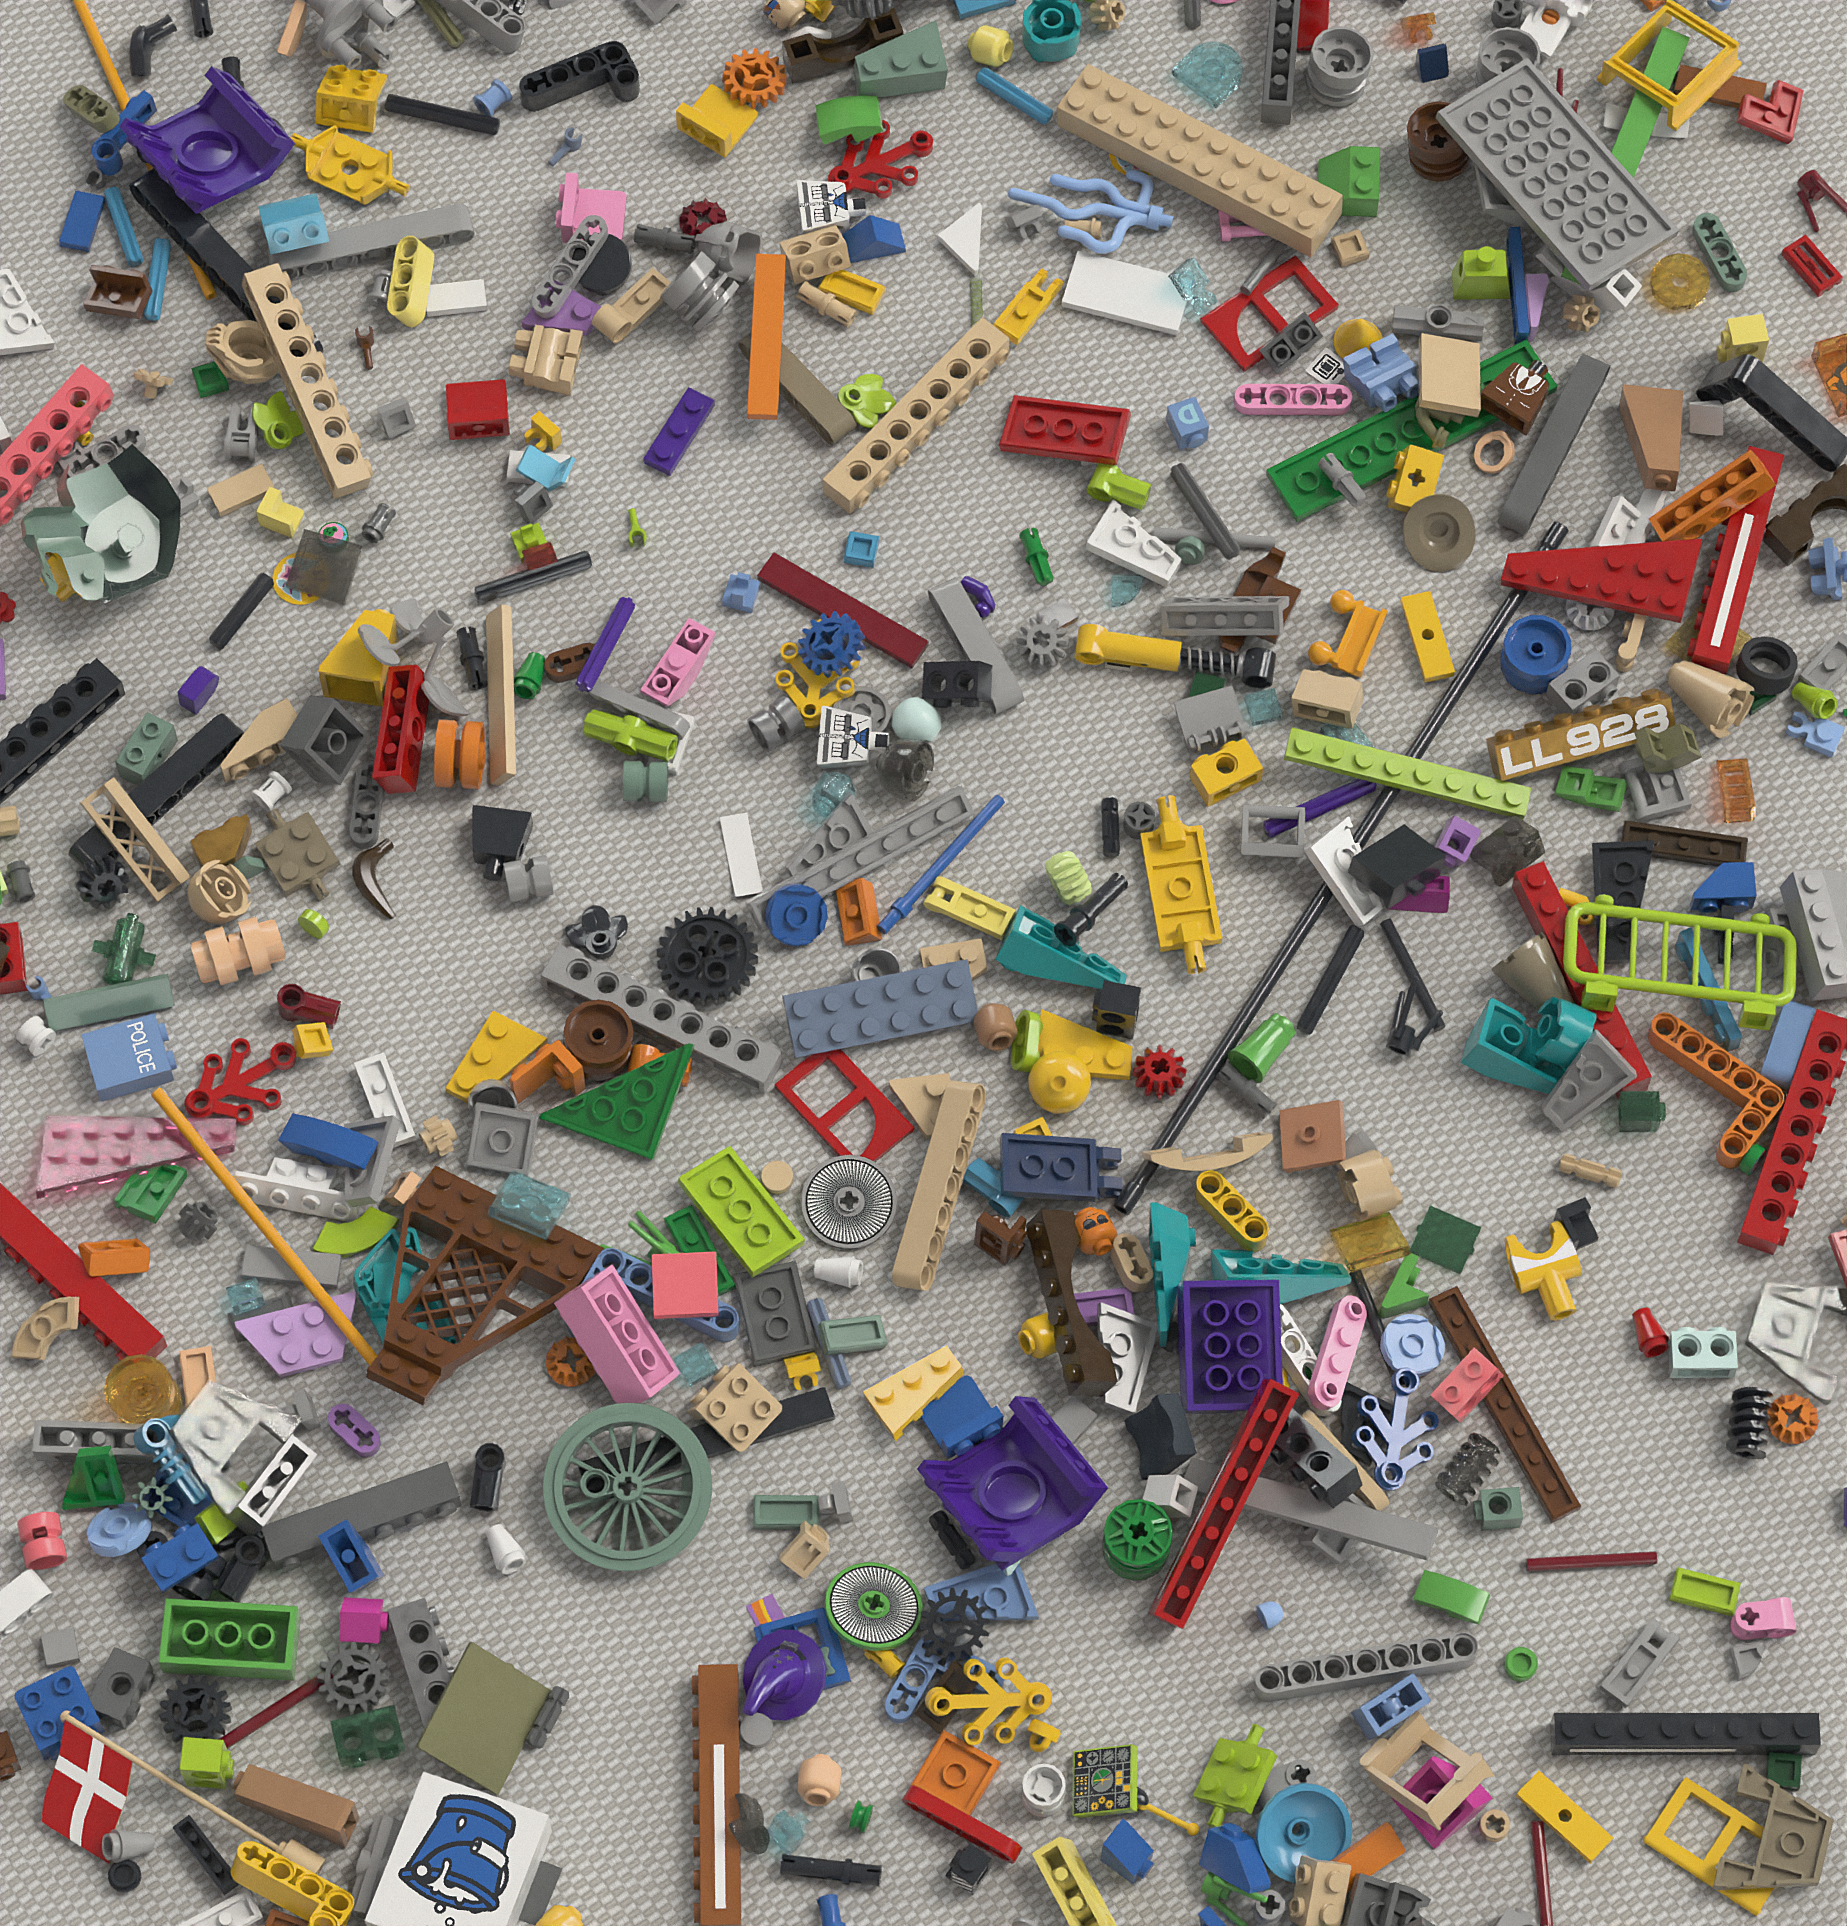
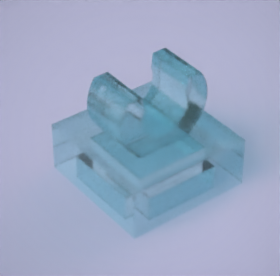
M783 1810L773 1818L766 1832L784 1853L790 1855L801 1844L806 1835L804 1833V1826L810 1821L802 1812L797 1813L791 1818Z

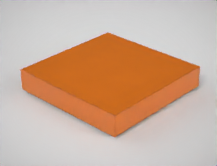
M943 1730L911 1785L929 1792L971 1816L1001 1766V1762Z

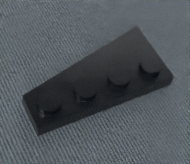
M1655 841L1592 843L1594 902L1595 897L1598 895H1609L1614 899L1613 905L1641 908ZM1595 916L1598 960L1600 916ZM1606 917L1604 964H1625L1630 962L1631 920Z

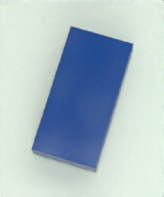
M75 190L59 240L60 247L84 252L90 251L105 204L104 196Z

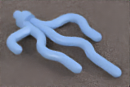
M1129 169L1126 172V178L1130 181L1138 182L1142 186L1137 202L1124 198L1118 188L1104 179L1078 180L1059 174H1053L1050 177V183L1054 186L1079 192L1094 190L1105 192L1116 206L1093 203L1079 209H1069L1058 200L1049 196L1018 188H1010L1008 190V197L1010 199L1032 205L1038 204L1040 207L1050 209L1058 217L1065 220H1084L1093 215H1103L1119 219L1111 239L1106 242L1098 241L1089 233L1065 225L1058 228L1059 236L1078 241L1096 253L1106 254L1118 249L1123 241L1126 230L1131 226L1142 225L1158 231L1160 225L1171 228L1174 216L1163 214V207L1149 205L1153 192V181L1146 173L1135 169Z

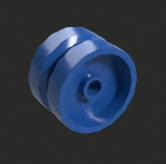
M1529 615L1518 619L1507 631L1500 656L1501 671L1505 680L1515 689L1527 694L1547 692L1548 684L1568 668V661L1571 655V639L1566 628L1555 619L1544 615Z

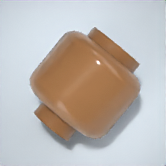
M986 1004L974 1016L973 1025L980 1044L987 1049L993 1051L1004 1050L1017 1037L1018 1029L1013 1014L1006 1005Z

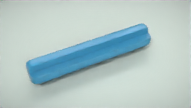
M983 67L976 76L977 83L1041 124L1046 125L1053 117V110L992 70Z
M116 186L107 188L104 191L105 199L127 263L131 267L141 265L144 261L120 189Z
M157 238L154 241L148 278L153 292L143 311L144 318L148 321H158L160 319L171 250L170 240L166 238Z

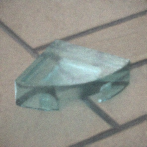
M1112 575L1111 607H1120L1134 600L1141 590L1143 576Z

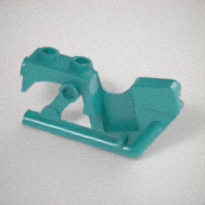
M408 1228L405 1247L422 1255L416 1230ZM390 1229L355 1270L353 1280L354 1290L382 1344L384 1343L387 1325L384 1316H388L401 1234V1232L395 1229ZM402 1262L397 1302L400 1304L404 1303L412 1292L410 1282L413 1274L421 1271V1269L406 1262ZM441 1300L427 1303L429 1310L443 1308ZM420 1305L416 1307L413 1313L422 1312ZM448 1318L433 1320L436 1328L450 1326ZM420 1322L416 1325L423 1330L428 1329L426 1322ZM454 1336L441 1338L452 1344L457 1343Z

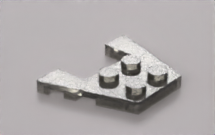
M1764 1283L1759 1293L1745 1345L1822 1404L1828 1405L1831 1402L1838 1375L1808 1365L1807 1361L1822 1309L1825 1308L1847 1316V1289L1836 1288V1286L1805 1287L1802 1284Z
M209 1380L168 1433L221 1514L227 1517L247 1492L223 1474L221 1469L249 1432L258 1423L283 1444L303 1419L296 1414L280 1411L271 1404H262L247 1398L248 1395Z

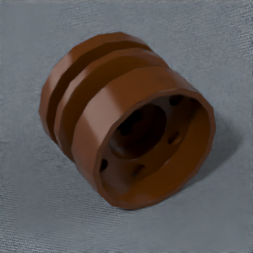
M1442 101L1427 103L1414 111L1407 124L1410 165L1416 174L1426 180L1436 182L1451 180L1461 175L1468 167L1470 157L1436 119L1438 111L1451 103Z

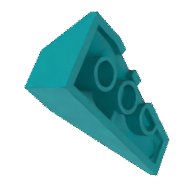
M1021 905L1004 936L995 959L1009 971H1018L1024 975L1098 989L1103 988L1104 980L1125 984L1127 978L1125 973L1098 954L1090 953L1088 955L1083 952L1079 946V941L1074 946L1064 945L1054 933L1055 924Z
M1491 997L1466 1041L1460 1063L1489 1078L1550 1094L1567 1069L1540 1059L1535 1054L1529 1052L1528 1036L1530 1027L1524 1023L1526 1018L1518 1011Z
M1157 1202L1150 1203L1148 1236L1153 1270L1159 1345L1162 1347L1167 1345L1177 1308V1285L1184 1281L1190 1258V1247H1196L1195 1228H1189L1187 1215Z
M1211 1249L1213 1280H1279L1280 1304L1351 1283V1276L1343 1264L1301 1259L1298 1264L1283 1259L1282 1255L1272 1254L1269 1260L1252 1257L1253 1251Z

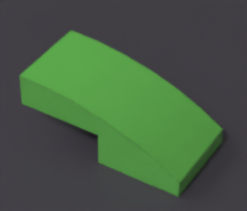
M1563 766L1555 794L1558 797L1585 806L1620 812L1627 783L1625 779L1596 776L1592 769Z
M1424 1570L1413 1599L1416 1604L1445 1611L1449 1617L1480 1624L1491 1595L1482 1589L1457 1579Z

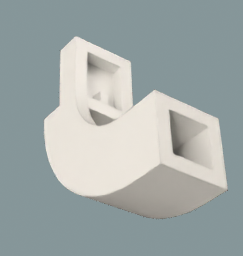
M1546 244L1535 255L1553 273L1550 279L1572 297L1574 294L1594 297L1595 302L1593 305L1602 310L1612 311L1625 308L1642 287L1625 268L1587 292L1582 285L1561 277L1565 266Z

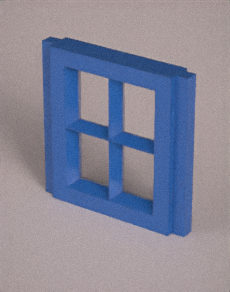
M825 1608L807 1611L753 1628L758 1643L765 1635L780 1629L798 1631V1627L815 1623L822 1645L819 1648H829L828 1659L835 1670L834 1674L826 1677L823 1690L851 1682L838 1634L829 1624Z

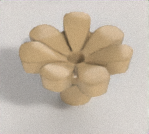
M138 369V372H134V379L140 380L146 385L144 396L155 399L157 389L163 387V385H172L174 378L160 376L158 371H151L149 374L147 370Z

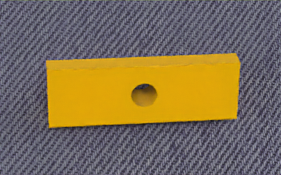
M1431 591L1401 597L1400 604L1424 683L1454 677V666ZM1423 637H1429L1431 640H1426Z
M1539 1770L1516 1794V1797L1590 1864L1613 1840V1837ZM1560 1814H1565V1815H1567V1816L1569 1817L1570 1821H1568V1822H1563V1821H1561V1820L1559 1819V1815H1560Z

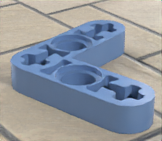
M937 1636V1638H938L941 1642H943L944 1639L941 1638V1637H939V1636ZM922 1637L918 1641L886 1698L885 1714L888 1719L895 1723H905L910 1720L936 1673L943 1675L951 1662L956 1659L954 1652L947 1656L945 1666L943 1667L940 1665L942 1663L941 1657L932 1654L930 1658L925 1656V1649L923 1647L930 1648L934 1644L933 1640L924 1642ZM939 1647L936 1652L942 1655L943 1649ZM965 1650L961 1651L960 1658L966 1661L969 1659L979 1660L985 1666L986 1673L989 1676L990 1674L994 1675V1681L1003 1688L1004 1679L996 1673L994 1665L975 1655L969 1656ZM979 1665L972 1666L970 1672L973 1674L975 1666L979 1667ZM912 1671L921 1672L925 1677L924 1683L919 1687L910 1686L906 1682L908 1673ZM980 1684L973 1691L977 1694L988 1693ZM901 1687L909 1694L905 1701L907 1712L901 1710L898 1714H895L892 1703L898 1704L903 1697V1691L899 1690Z

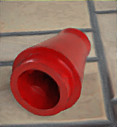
M1644 1307L1636 1310L1632 1317L1635 1323L1639 1351L1644 1352V1355L1649 1358L1663 1354L1669 1348V1337L1652 1315L1650 1308Z

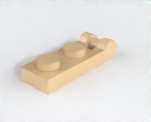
M1634 614L1633 621L1626 620L1622 637L1627 638V642L1620 645L1615 660V666L1621 672H1628L1633 667L1647 616Z

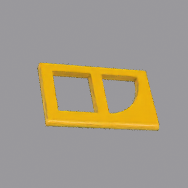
M1685 1776L1649 1833L1644 1836L1643 1843L1713 1888L1717 1871L1715 1867L1740 1828L1761 1840L1764 1827ZM1690 1794L1729 1819V1822L1704 1860L1664 1835ZM1774 1888L1717 1891L1757 1916L1761 1913V1908Z

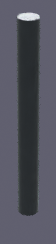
M1386 919L1380 925L1410 984L1413 976H1418L1419 980L1415 994L1430 1021L1438 1009L1392 919ZM1442 1017L1433 1027L1435 1032L1446 1027Z
M1361 1269L1350 1272L1349 1275L1359 1299L1365 1305L1367 1320L1381 1352V1336L1385 1328ZM1384 1360L1389 1375L1392 1378V1375L1396 1371H1394ZM1399 1378L1400 1385L1405 1388V1380Z

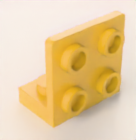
M345 65L329 66L316 92L315 124L336 125L339 128L373 133L376 128L377 100L387 81V75L371 69L362 71L356 69L348 70Z
M713 84L708 86L692 107L682 102L676 109L677 129L726 158L758 118L756 110L746 104L743 107L740 106V100L738 99L730 100V94Z

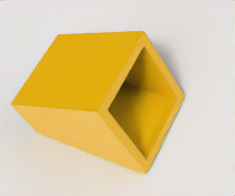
M382 609L364 610L320 664L318 672L324 697L383 707L388 668L391 666L384 665L370 654L358 634V628L363 624L372 625L387 637L390 644H396L399 642L395 615Z

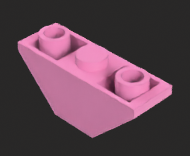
M688 618L640 692L666 707L683 697L702 669L715 637V632Z

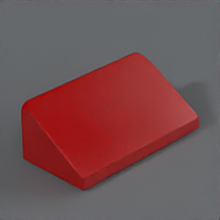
M1300 0L1297 51H1311L1316 37L1322 31L1328 29L1330 0Z

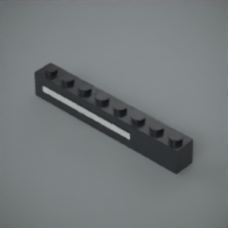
M1554 1713L1550 1722L1551 1755H1767L1769 1752L1816 1755L1821 1746L1819 1713Z

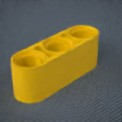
M1213 1170L1202 1172L1197 1177L1195 1187V1199L1198 1204L1244 1250L1253 1252L1262 1250L1266 1245L1269 1227L1267 1221L1220 1173ZM1210 1184L1215 1186L1217 1191L1215 1193H1206L1202 1187ZM1235 1207L1240 1213L1230 1216L1224 1212V1209ZM1249 1229H1256L1262 1235L1258 1238H1251L1245 1232Z

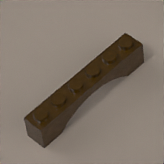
M1041 1209L1026 1224V1231L1034 1256V1265L1037 1268L1041 1283V1293L1044 1296L1048 1311V1320L1054 1326L1055 1347L1062 1365L1063 1379L1066 1382L1069 1396L1102 1397L1118 1380L1111 1353L1098 1341L1087 1326L1074 1296L1071 1280L1072 1261L1075 1249L1081 1240L1075 1224L1074 1211Z

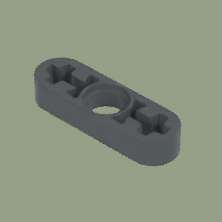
M374 761L362 763L356 773L349 834L352 844L359 849L373 847L379 836L384 789L374 779L372 782L373 790L367 789L368 783L366 778L373 771ZM366 798L373 799L376 802L375 808L368 812L362 811L358 807L359 803ZM362 820L367 821L369 834H366L365 839L359 837L363 827Z

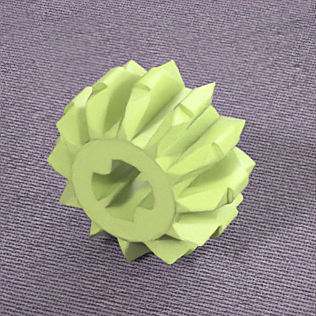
M1059 852L1045 862V872L1053 889L1063 903L1066 905L1078 903L1091 894L1092 888L1088 875L1073 852Z

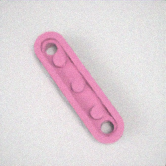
M1352 1295L1346 1296L1334 1304L1308 1386L1309 1400L1319 1410H1328L1341 1401L1367 1317L1365 1305L1359 1298Z

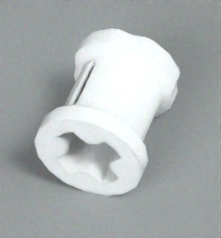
M272 771L269 774V779L258 790L255 789L250 794L260 807L267 812H271L274 809L273 805L284 793L289 794L292 788L280 774Z

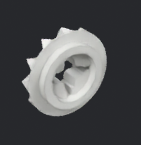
M1568 599L1566 601L1568 618L1574 625L1584 630L1601 629L1608 625L1614 616L1615 609L1597 605L1595 606L1598 608H1594L1588 616L1587 606L1584 605L1587 603L1582 604V602Z

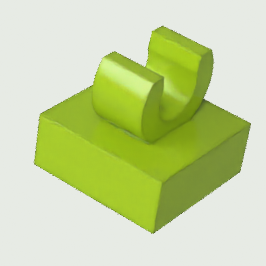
M530 523L520 527L519 530L510 532L521 563L550 554L549 545L539 523L533 525Z

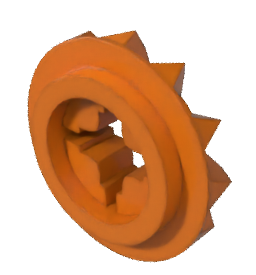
M565 1336L562 1340L554 1342L546 1355L547 1371L550 1377L560 1385L567 1387L582 1385L589 1381L595 1373L593 1364L584 1350L578 1345L576 1338ZM568 1350H571L575 1358L580 1357L581 1359L576 1361V1372L572 1371L568 1363H562V1361L567 1360Z
M1796 1393L1791 1395L1782 1394L1771 1403L1772 1407L1767 1412L1770 1416V1421L1767 1422L1771 1433L1778 1440L1788 1444H1800L1809 1440L1815 1434L1819 1423L1817 1408L1810 1403L1808 1398L1798 1396ZM1799 1409L1800 1415L1798 1419L1802 1423L1794 1422L1786 1428L1788 1416L1785 1413L1792 1414Z

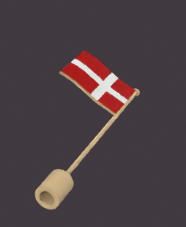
M63 1711L61 1713L60 1720L64 1723L60 1752L45 1793L42 1823L101 1860L110 1864V1860H107L103 1855L102 1839L106 1833H110L118 1825L128 1797L134 1763L271 1848L276 1853L317 1875L320 1873L326 1859L292 1838L288 1843L282 1841L280 1845L275 1844L70 1716V1711Z

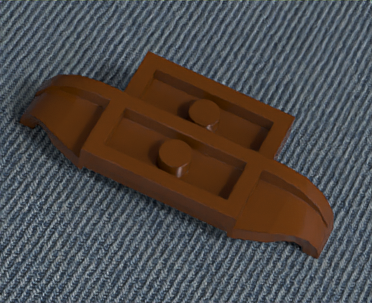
M1272 547L1263 559L1253 563L1245 570L1243 578L1233 596H1289V606L1282 611L1283 626L1285 627L1301 595L1302 589L1277 579L1284 563L1286 552ZM1218 635L1220 647L1236 655L1242 648L1248 635ZM1254 635L1273 644H1276L1280 635Z

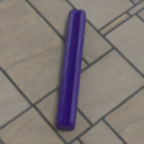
M619 598L575 682V685L579 687V691H592L635 609L632 598Z
M1355 779L1296 807H1305V822L1375 791L1377 785L1374 782ZM1269 818L1263 822V829L1266 835L1271 838L1298 826L1297 819Z

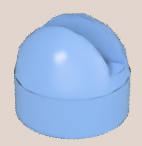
M1268 1601L1256 1606L1258 1618L1264 1629L1273 1628L1281 1622L1283 1609L1278 1603Z

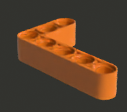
M1666 1012L1657 1014L1653 1018L1648 1031L1649 1043L1656 1050L1743 1109L1722 1136L1716 1151V1159L1722 1167L1727 1169L1739 1167L1748 1150L1760 1141L1778 1117L1784 1102L1782 1090L1673 1014ZM1659 1027H1664L1668 1029L1671 1034L1662 1035L1656 1029ZM1691 1045L1697 1052L1688 1053L1682 1046ZM1717 1063L1723 1070L1714 1071L1708 1064ZM1743 1081L1749 1088L1740 1089L1734 1082ZM1770 1099L1774 1102L1775 1106H1764L1761 1100ZM1751 1122L1757 1127V1130H1747L1743 1123ZM1734 1146L1739 1150V1154H1730L1725 1150V1147Z

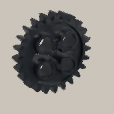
M697 907V916L692 917L688 911H685V921L675 917V929L669 926L665 927V934L668 937L659 938V944L663 948L656 950L657 957L661 958L657 961V967L663 970L661 972L662 981L669 980L667 983L669 991L678 987L677 997L679 999L687 993L689 994V1003L691 1004L698 997L701 998L702 1006H705L707 999L712 998L713 1003L717 1006L721 996L727 1002H730V992L732 991L740 996V984L750 986L748 976L756 975V968L752 965H756L759 962L758 956L755 955L758 952V945L752 943L754 941V933H746V922L737 926L738 915L735 914L730 919H727L726 909H723L718 916L714 914L713 907H710L708 914L703 915L701 908ZM714 933H718L719 935L712 945L713 955L708 956L702 979L697 980L696 978L703 967L702 957L708 955L712 936ZM695 934H702L706 937L700 942L691 940V937ZM727 943L735 946L732 951L720 949L722 945ZM686 961H690L695 964V966L691 969H683L680 967V965ZM714 971H721L725 974L719 979H713L709 976Z

